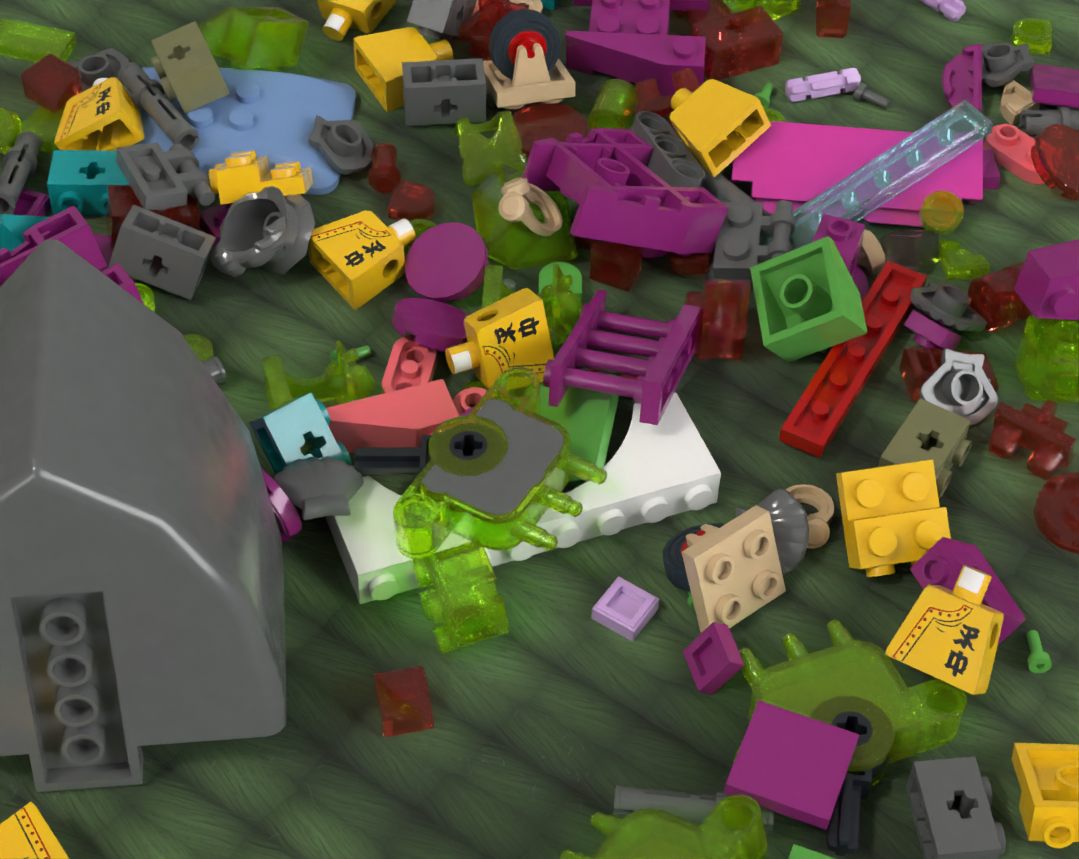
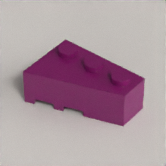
M1079 239L1028 251L1014 290L1035 318L1079 320Z

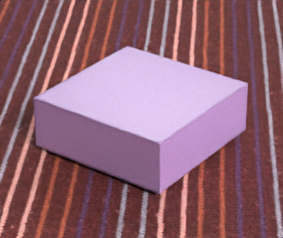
M618 576L592 608L591 619L633 642L659 609L660 599Z

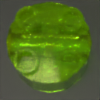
M1032 313L1026 319L1014 368L1020 382L1025 386V394L1034 401L1050 400L1061 403H1079V320L1035 318L1034 315L1032 316Z
M479 540L460 544L411 560L420 589L427 588L426 591L419 593L427 621L433 620L434 624L439 623V626L433 627V633L442 656L509 633V623L501 594H497L494 584L497 579L488 555Z

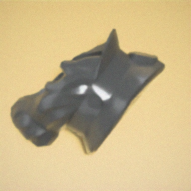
M274 186L265 187L259 193L244 195L232 204L219 229V243L211 251L210 260L212 265L220 272L233 277L242 275L246 268L261 267V270L285 274L307 253L309 240L316 224L309 201L305 200L301 195L284 196L281 190Z

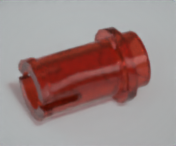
M378 143L376 145L377 149L373 147L371 150L372 168L369 170L368 180L369 184L376 191L390 193L396 189L401 181V173L397 168V150L390 143Z

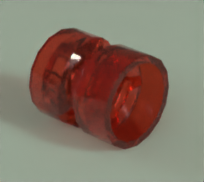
M1025 260L1004 267L1001 271H993L974 278L970 282L968 296L971 302L969 304L987 321L984 329L997 331L1015 324L1016 319L1026 320L1034 317L1014 290Z

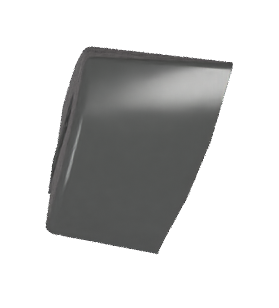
M49 239L40 243L0 287V756L29 754L36 792L143 784L144 758L142 746L267 737L277 734L285 727L287 721L285 588L281 534L250 431L181 332L64 243Z

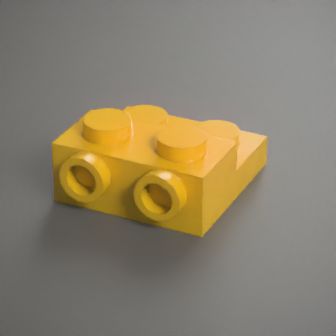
M256 150L231 153V157L225 158L224 163L215 164L214 169H209L210 187L214 194H219L220 204L234 203L246 194L259 193L263 188L269 186L280 189L284 196L305 194L313 184L311 166L301 168L300 161H291L275 164V168L269 170L268 156L257 157Z
M921 460L836 473L849 568L865 569L866 577L894 574V564L911 562L913 566L942 537L951 539L947 509L939 505L933 460Z
M1014 743L1012 762L1021 788L1019 811L1028 840L1043 841L1053 848H1064L1073 842H1079V745Z

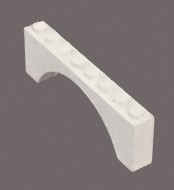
M674 393L658 425L639 422L641 404H634L628 433L613 458L604 466L602 477H592L572 491L552 500L520 508L515 515L505 520H492L475 512L453 511L418 503L396 494L370 476L363 477L364 483L349 501L351 515L325 516L359 604L374 600H386L395 594L419 587H431L441 581L468 573L477 574L489 567L510 561H522L530 558L532 555L552 549L568 548L577 542L601 535H613L622 529L643 523H655L665 517L685 511L701 510L710 504L717 503L721 472L677 393Z

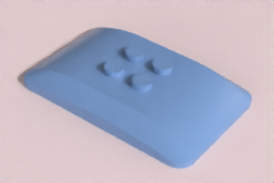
M142 67L150 79H154L161 84L154 67ZM218 67L230 94L186 114L178 99L171 102L199 134L196 135L199 137L198 144L191 151L199 161L198 169L205 172L208 177L209 169H214L215 164L224 163L225 158L231 157V153L256 150L257 157L268 156L269 170L275 168V164L291 161H300L301 168L311 166L313 184L305 193L307 195L330 193L339 184L341 173L334 171L327 164L320 150L311 147L308 139L314 129L316 115L321 116L327 121L353 119L356 94L353 87L346 83L292 73ZM140 110L145 137L144 140L134 145L158 142L163 152L169 151L170 147L174 144L157 126L146 111Z

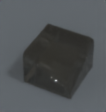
M901 229L881 237V247L885 254L886 262L890 261L911 270H922L939 262L938 233L935 231Z

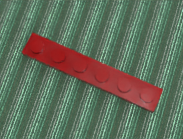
M890 261L886 262L862 300L868 333L832 347L781 427L779 441L821 458L914 306L910 300L912 288L925 287L926 275Z

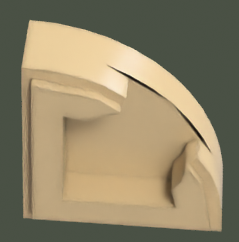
M1012 80L1004 87L1000 100V111L1009 124L1015 125L1020 120L1022 110H1039L1041 103L1032 101L1031 92L1015 80Z

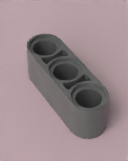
M638 112L631 130L654 148L647 168L671 187H700L705 177V171L670 123L653 112Z

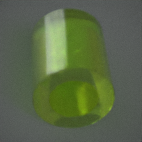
M621 79L606 81L601 86L589 114V129H627L639 100L638 92L634 86Z

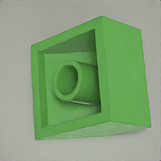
M829 236L750 267L763 345L788 363L868 333L860 293L833 239Z

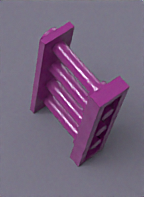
M598 289L591 302L583 305L579 321L554 360L549 359L546 363L543 385L549 388L548 406L558 407L569 387L634 398V403L641 404L639 422L658 425L697 349L701 307L684 304L677 318H671L669 322L605 312L607 291ZM604 329H605V330L616 331V332L634 334V335H639V336L657 338V339H659V341L651 340V339H645V338H639V337H633V336H628V335H622V334H616V333L605 332ZM593 348H597V349L609 350V351H614V352H620V353H626V354H631V355H637V356L648 357L649 359L646 360V359L634 358V357H629V356H623V355H617V354H612V353H606V352L595 351V350H592V349H593ZM581 367L591 368L624 375L638 377V379H630L580 369Z

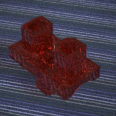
M479 0V10L460 28V39L471 43V54L473 56L483 58L486 61L492 60L489 52V40L496 23L510 12L519 9H529V4H517L509 0Z
M692 68L671 74L675 91L687 88L694 92L700 87ZM649 79L635 84L637 104L633 105L635 114L640 111H648L664 117L674 111L671 107V99L674 94L660 97L656 79ZM666 118V120H667V121L670 123V125L673 127V125H672L670 119H669V118Z
M729 279L704 280L695 354L698 360L710 358L742 359L744 337L747 334L746 321L751 285L748 281H731Z
M1048 399L1041 409L1026 403L1022 411L1001 402L994 412V428L989 440L988 450L1003 459L1010 460L1017 447L1021 445L1033 451L1027 461L1026 468L1032 474L1044 480H1049L1060 466L1068 468L1074 458L1072 451L1076 439L1064 433L1068 423L1055 417L1058 403L1051 399Z

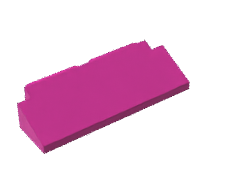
M770 121L771 126L731 163L730 182L738 186L739 182H752L751 199L755 200V202H763V209L771 215L775 212L778 201L787 200L793 205L792 213L795 217L822 219L823 214L845 218L849 208L861 209L862 219L868 223L947 229L955 223L956 216L962 214V199L968 200L967 204L976 205L983 200V138Z

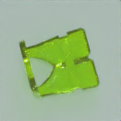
M511 111L498 112L492 120L482 124H470L468 117L457 119L453 134L459 135L460 156L464 158L462 172L464 183L467 186L492 182L496 176L501 180L523 176L527 158L526 154H522L521 149L523 145ZM497 129L491 139L478 133Z

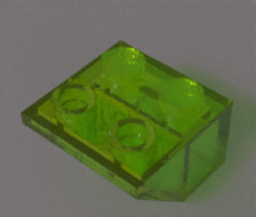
M228 7L201 23L198 27L212 55L231 60L230 65L238 70L264 68L271 71H279L280 67L297 66L309 22L280 7Z
M501 163L471 194L476 231L487 244L489 258L511 269H519L570 261L578 255L575 236L570 233L572 220L569 201L560 191H544L556 203L563 222L559 230L547 237L534 233L522 221L511 223L502 218L499 213V202L503 197L501 188L510 180L522 178L524 171H517ZM530 203L529 207L532 209L534 216L539 222L544 224L542 211L537 205Z

